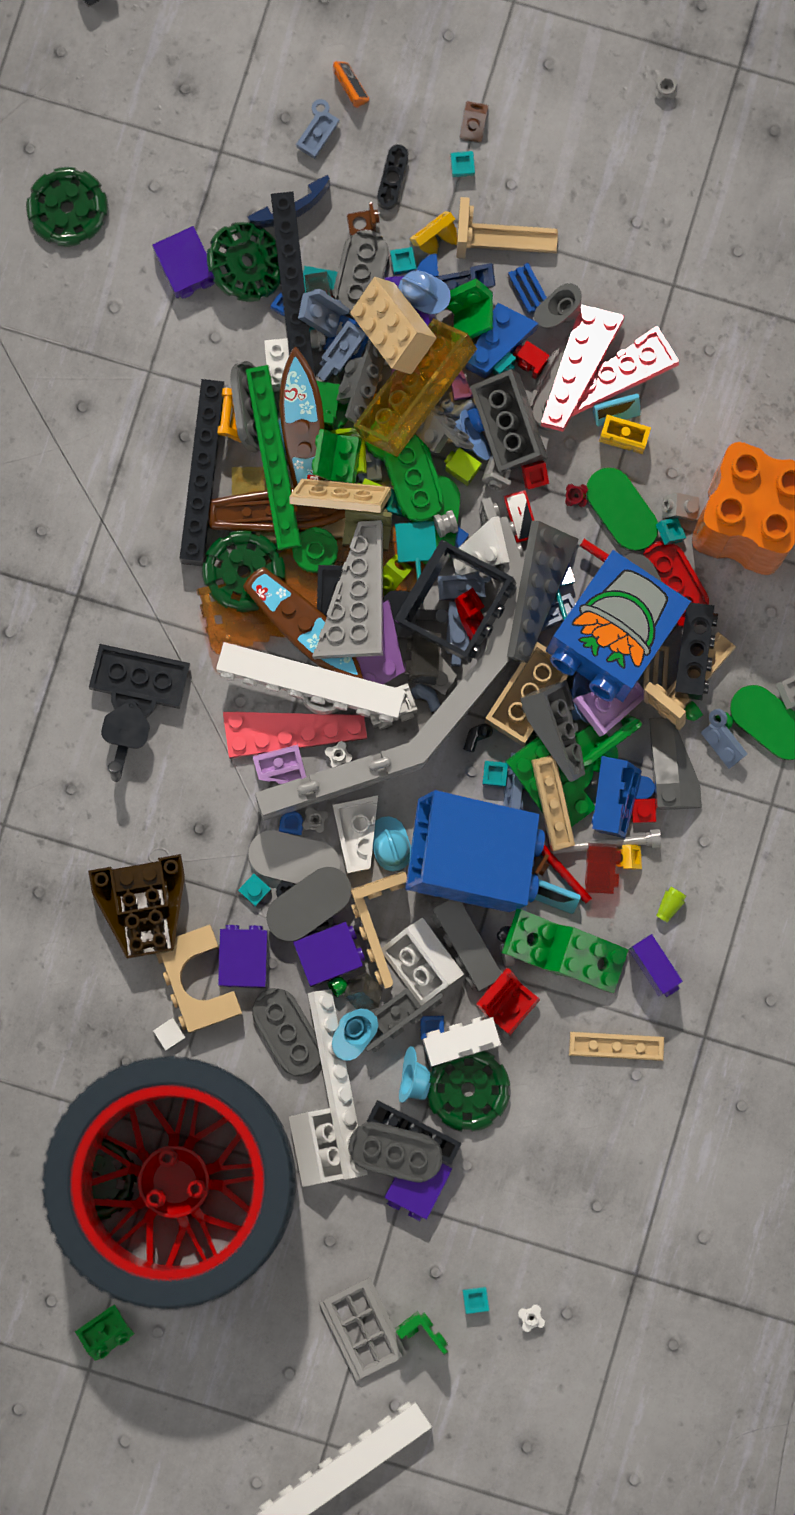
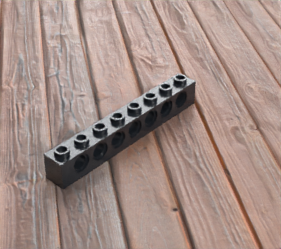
M294 192L272 193L271 203L289 355L292 349L297 347L315 376L309 325L298 319L305 286Z
M201 379L179 558L181 564L202 566L205 562L209 529L208 513L210 500L213 496L220 439L217 431L218 426L221 425L224 399L222 389L226 388L224 381Z

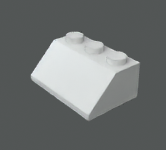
M423 917L408 926L381 948L385 958L421 1006L464 975Z
M330 1108L289 1116L302 1187L343 1179Z

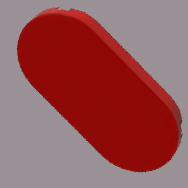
M658 541L645 549L643 556L652 562L664 584L690 600L691 603L709 605L707 592L679 546L675 544L664 545L663 541ZM685 612L677 622L678 626L684 627Z

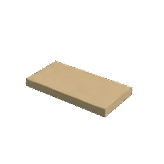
M301 479L290 495V504L381 513L391 496V488Z

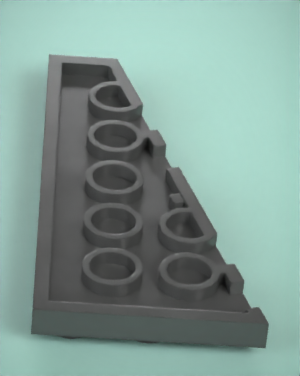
M531 521L507 652L508 658L528 663L579 540L540 521Z

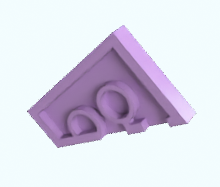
M637 681L624 702L617 698H614L611 702L605 701L593 692L576 697L572 701L597 734L602 736L644 700V689Z

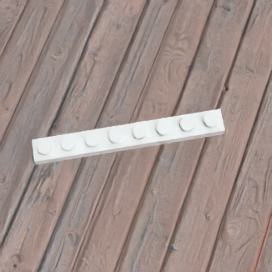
M332 989L308 993L343 1178L345 1180L368 1175L367 1170L359 1167L348 1151L349 1139L353 1131L358 1127L346 1061L338 1058L332 1049V1037L339 1026Z

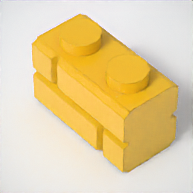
M607 415L599 442L629 451L632 449L633 452L643 454L651 427Z

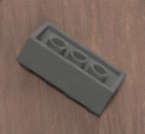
M511 369L470 386L499 472L521 468L523 465L548 458L518 372Z

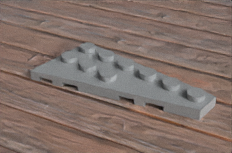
M381 520L361 521L357 524L347 560L342 568L343 572L340 581L336 585L324 627L319 635L320 639L317 648L312 655L313 659L383 656V523Z

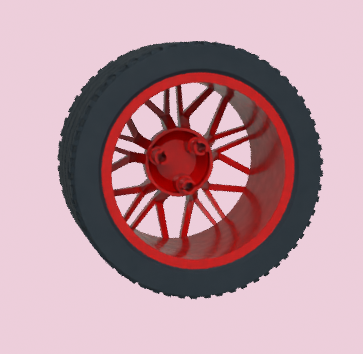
M161 1056L133 1061L130 1064L119 1066L107 1072L105 1076H100L85 1088L86 1090L83 1093H79L73 1102L70 1103L67 1107V1112L63 1113L60 1117L61 1119L53 1130L55 1131L54 1136L49 1140L45 1156H47L46 1162H43L42 1182H44V1189H42L43 1206L47 1211L45 1216L48 1220L51 1234L54 1233L56 1237L55 1242L62 1251L61 1253L70 1260L68 1263L81 1277L84 1276L89 1284L96 1287L102 1293L106 1292L110 1297L123 1303H130L133 1306L147 1309L179 1310L181 1308L196 1307L217 1300L244 1284L266 1263L279 1245L289 1224L295 1201L296 1170L292 1148L280 1119L268 1102L249 1084L234 1074L201 1060L176 1056ZM166 1098H184L175 1132L153 1101ZM192 1099L195 1100L190 1133L183 1147L178 1146L187 1100ZM199 1101L214 1108L224 1116L194 1135ZM146 1103L169 1136L168 1146L154 1151L151 1155L144 1148L135 1108ZM127 1113L130 1114L138 1149L107 1135L111 1128ZM230 1121L238 1133L218 1160L206 1165L203 1159L196 1152L192 1151L195 1144ZM104 1138L135 1153L142 1160L143 1165L139 1166L130 1163L102 1146ZM242 1138L249 1151L252 1163L223 1165ZM99 1149L127 1166L121 1170L92 1179L93 1167ZM252 1167L254 1172L253 1176L228 1180H212L209 1176L222 1170ZM127 1174L138 1176L140 1197L134 1201L93 1198V1185ZM254 1180L251 1207L225 1185ZM209 1190L222 1192L248 1213L243 1226L203 1213L199 1207L205 1201ZM95 1205L132 1209L108 1233L101 1222ZM146 1205L149 1209L144 1218L116 1242L112 1235L136 1211ZM190 1213L200 1223L214 1255L213 1257L207 1259L187 1218V1215ZM157 1214L167 1218H177L179 1223V1231L166 1265L153 1263V1220ZM205 1222L237 1231L238 1233L217 1254ZM145 1223L147 1261L140 1259L120 1246L122 1242ZM187 1230L203 1261L189 1265L172 1266Z

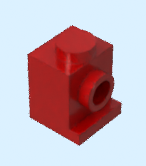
M526 341L523 346L519 344L513 353L516 362H518L517 365L526 372H533L532 378L535 380L546 366L550 355L529 341Z

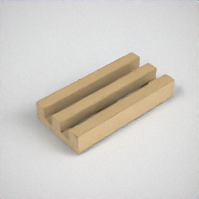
M661 646L654 656L652 684L655 686L658 683L659 651H664L662 687L667 691L669 647ZM650 664L644 671L643 689L649 683Z

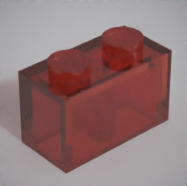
M587 843L585 892L614 894V888H618L619 874H615L616 865H620L621 851H617L616 844Z

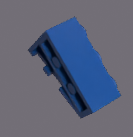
M497 303L493 310V328L480 335L466 362V369L486 379L492 374L493 367L509 352L512 354L519 344L522 345L529 336L537 331L538 322Z
M605 756L601 758L595 812L592 817V829L599 833L626 838L642 771L629 761Z

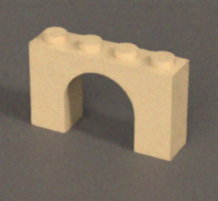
M211 925L177 936L174 951L156 954L159 964L164 963L166 972H163V976L167 986L172 985L174 994H171V999L174 1007H179L182 1016L178 1017L183 1030L187 1029L188 1033H193L243 1014L234 991L210 1000H197L189 996L183 988L182 972L185 965L192 958L219 948Z

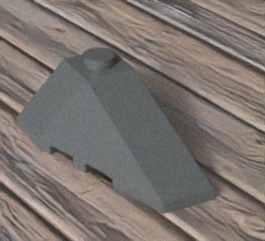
M567 680L536 690L520 698L527 720L567 779L571 782L585 775L581 746L576 743L575 737L578 725L573 723L571 712L575 710Z
M649 718L656 810L702 808L700 783L676 725L667 718Z

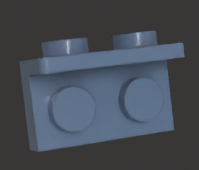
M315 289L311 292L303 293L298 319L331 338L336 337L340 316L349 314L350 309L343 305L341 301L327 295L324 290Z

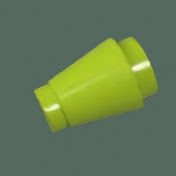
M670 886L668 891L665 890L656 916L668 923L685 904L686 895Z

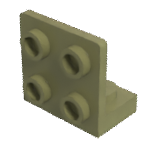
M384 508L381 513L345 510V528L342 545L350 547L358 522L381 520L383 523V551H388L392 513Z

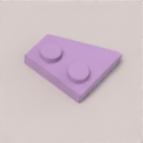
M298 744L253 756L259 780L284 784L307 777Z

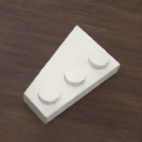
M499 516L492 517L464 542L459 549L493 567L509 562ZM452 557L456 575H467L477 572L476 569Z
M378 795L333 805L347 874L369 870L371 867Z

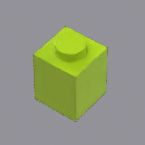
M460 447L456 452L451 451L444 461L447 463L445 471L466 486L470 484L479 472L482 464Z

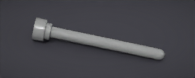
M654 829L642 836L577 842L575 846L552 851L551 847H549V850L552 854L617 848L630 844H646L647 847L661 848L660 830Z

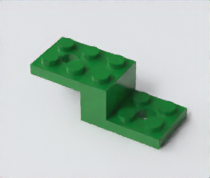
M516 909L502 953L553 974L573 978L614 994L629 949L575 927L559 925L522 909ZM532 932L534 940L529 945L527 943V936ZM600 958H603L604 966L599 970L597 963Z

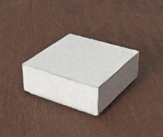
M174 1018L153 1030L166 1051L186 1038Z

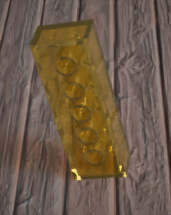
M434 318L428 327L436 336V340L413 373L409 374L395 370L354 424V428L364 441L398 457L477 350L467 333Z

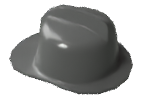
M573 283L559 286L536 308L534 320L543 328H551L562 322L575 320L582 308L580 288Z

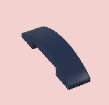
M328 174L308 184L309 194L295 201L296 218L316 205L327 192L330 186ZM268 206L247 216L248 222L253 223L257 228L274 226L273 213L270 212Z
M493 263L470 267V270L436 276V278L447 284L449 290L474 279H478L489 289L496 286Z

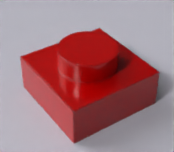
M541 460L521 466L526 489L529 490L549 484L545 461Z
M635 799L632 810V823H656L655 799Z

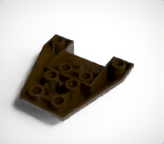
M181 854L161 857L156 862L117 869L105 867L88 871L92 895L127 959L174 951L185 882Z

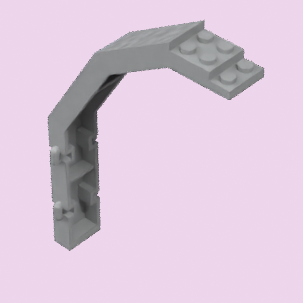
M491 497L481 501L479 513L483 525L492 517L500 516L499 508L496 503H492ZM507 516L500 518L509 562L498 565V568L515 579L517 589L513 597L508 598L504 604L505 610L502 616L494 621L492 625L493 631L488 637L485 653L411 742L382 751L373 756L369 755L311 774L303 779L299 778L256 792L255 799L263 821L305 808L313 803L317 804L378 784V782L383 780H390L422 769L505 670L509 659L507 652L524 565V559H522L524 557L523 549L520 543L516 544L514 538L516 529L513 522L508 521ZM500 583L498 593L504 584Z

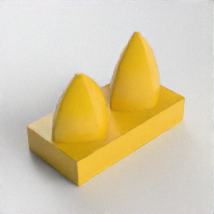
M443 212L409 238L414 246H418L422 251L431 255L437 254L438 251L436 234L447 243L457 245L458 235L453 223L455 220L451 212Z

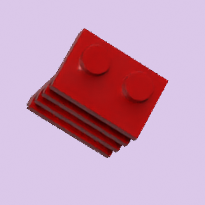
M506 968L476 1005L479 1006L485 1016L488 1018L493 1017L494 1023L508 1035H511L540 999L522 985L509 968Z

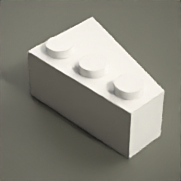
M485 1016L472 1019V1024L463 1026L462 1023L449 1026V1031L440 1033V1030L426 1033L427 1038L422 1041L430 1067L500 1046L501 1043L493 1017L485 1019Z

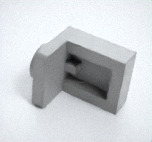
M492 455L488 461L482 481L487 483L491 489L503 490L511 484V481L508 480L511 470L499 472Z
M681 493L664 496L662 518L669 519L675 517L689 521L698 520L699 497Z
M795 676L776 684L786 709L795 706Z

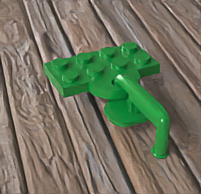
M627 714L621 719L623 727L611 736H608L607 733L599 736L591 725L576 735V743L581 746L585 775L570 782L558 765L571 827L595 810V805L584 789L590 784L593 771L600 772L602 756L618 759L619 752L616 746L641 728L642 722L640 719ZM538 736L505 762L543 814L531 761L551 756V754Z

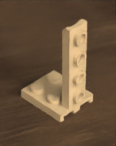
M460 198L456 258H465L466 248L557 253L558 229L472 223L474 206L469 205L470 198Z
M719 632L715 634L714 649H709L708 657L712 658L711 672L706 671L705 680H709L736 648L733 643ZM703 650L697 656L702 655ZM692 669L687 673L688 676L693 679L698 678L701 675L700 672L695 669ZM676 681L667 691L659 684L654 686L649 682L644 688V702L654 707L658 714L664 719L667 718L680 731L686 721V711L684 708L691 699L675 697Z
M404 871L351 890L355 904L351 905L354 916L361 919L363 926L359 927L362 939L363 941L368 939L370 949H367L371 963L376 962L378 971L374 973L378 984H383L385 989L393 985V980L364 897L368 896V899H373L381 896V891L387 888L391 892L404 888V883L407 881Z

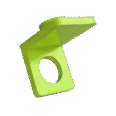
M397 554L383 567V596L390 591H395L413 569L406 562H399L403 566L404 571L398 569L395 563H398Z

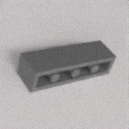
M448 900L432 910L434 915L431 918L436 927H442L446 935L443 936L447 947L449 949L454 948L457 954L454 959L459 968H465L469 976L465 978L472 990L476 988L480 992L492 985L502 973L462 902Z

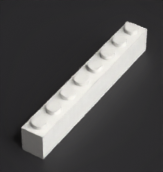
M225 642L223 643L216 668L217 673H221L220 677L224 679L234 680V677L243 679V683L250 686H256L257 683L266 685L265 689L269 691L279 692L281 689L288 691V695L301 699L302 695L311 697V701L324 705L326 701L333 703L334 708L347 711V708H352L356 710L357 714L367 717L370 714L378 715L379 720L392 723L393 720L398 721L405 696V690Z
M407 1401L397 1409L399 1413L391 1418L390 1415L384 1417L377 1423L379 1425L377 1429L372 1432L370 1429L366 1430L358 1436L360 1441L353 1446L350 1443L346 1444L338 1450L340 1455L332 1460L328 1457L318 1464L319 1470L313 1474L311 1471H308L299 1478L300 1483L292 1488L291 1485H288L281 1490L278 1499L275 1501L269 1499L259 1506L261 1511L257 1515H309L432 1428V1425L416 1402L410 1404Z

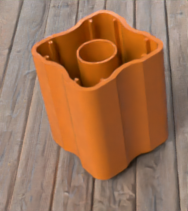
M735 442L727 448L713 476L708 490L709 499L692 535V545L698 552L717 559L730 558L739 562L745 569L762 575H771L777 571L795 544V461L792 459H775L768 456L758 447L743 442Z

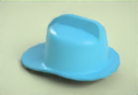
M390 816L381 817L375 821L373 839L375 858L381 867L389 871H400L409 864L411 845L403 824Z
M360 1008L345 1014L341 1018L339 1026L332 1037V1049L338 1058L350 1061L357 1058L377 1033L378 1020L375 1014L368 1009Z
M412 1046L407 1049L403 1061L402 1081L399 1089V1101L401 1103L406 1102L408 1098L426 1099L431 1084L429 1083L430 1073L425 1066L417 1062L416 1051Z

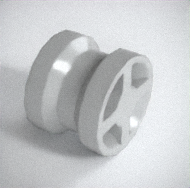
M452 510L447 511L442 516L439 514L433 516L440 538L449 532L457 533L459 531Z

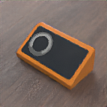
M333 62V72L353 106L357 108L368 102L369 97L347 62Z

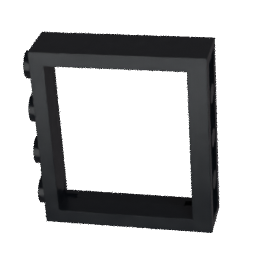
M441 539L394 620L399 626L470 663L473 658L476 659L478 657L483 640L491 635L493 631L492 625L496 618L499 619L505 610L504 604L508 598H512L517 589L515 585L517 583L507 573ZM449 556L504 584L465 651L411 622Z

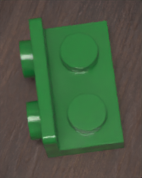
M115 1304L75 1331L87 1354L95 1361L105 1358L111 1350L118 1345L127 1343L130 1337L134 1335L133 1330L128 1326Z

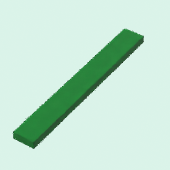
M269 365L246 369L277 547L279 551L301 547L295 506L290 504L292 490Z

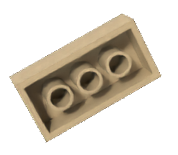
M374 277L350 312L389 366L398 371L412 374L436 340V336L396 284L391 281Z
M538 642L534 646L528 663L521 662L485 718L486 724L523 747L534 729L522 709L520 698L536 690L567 680L569 675L562 673L550 662L552 655L546 652L547 648Z

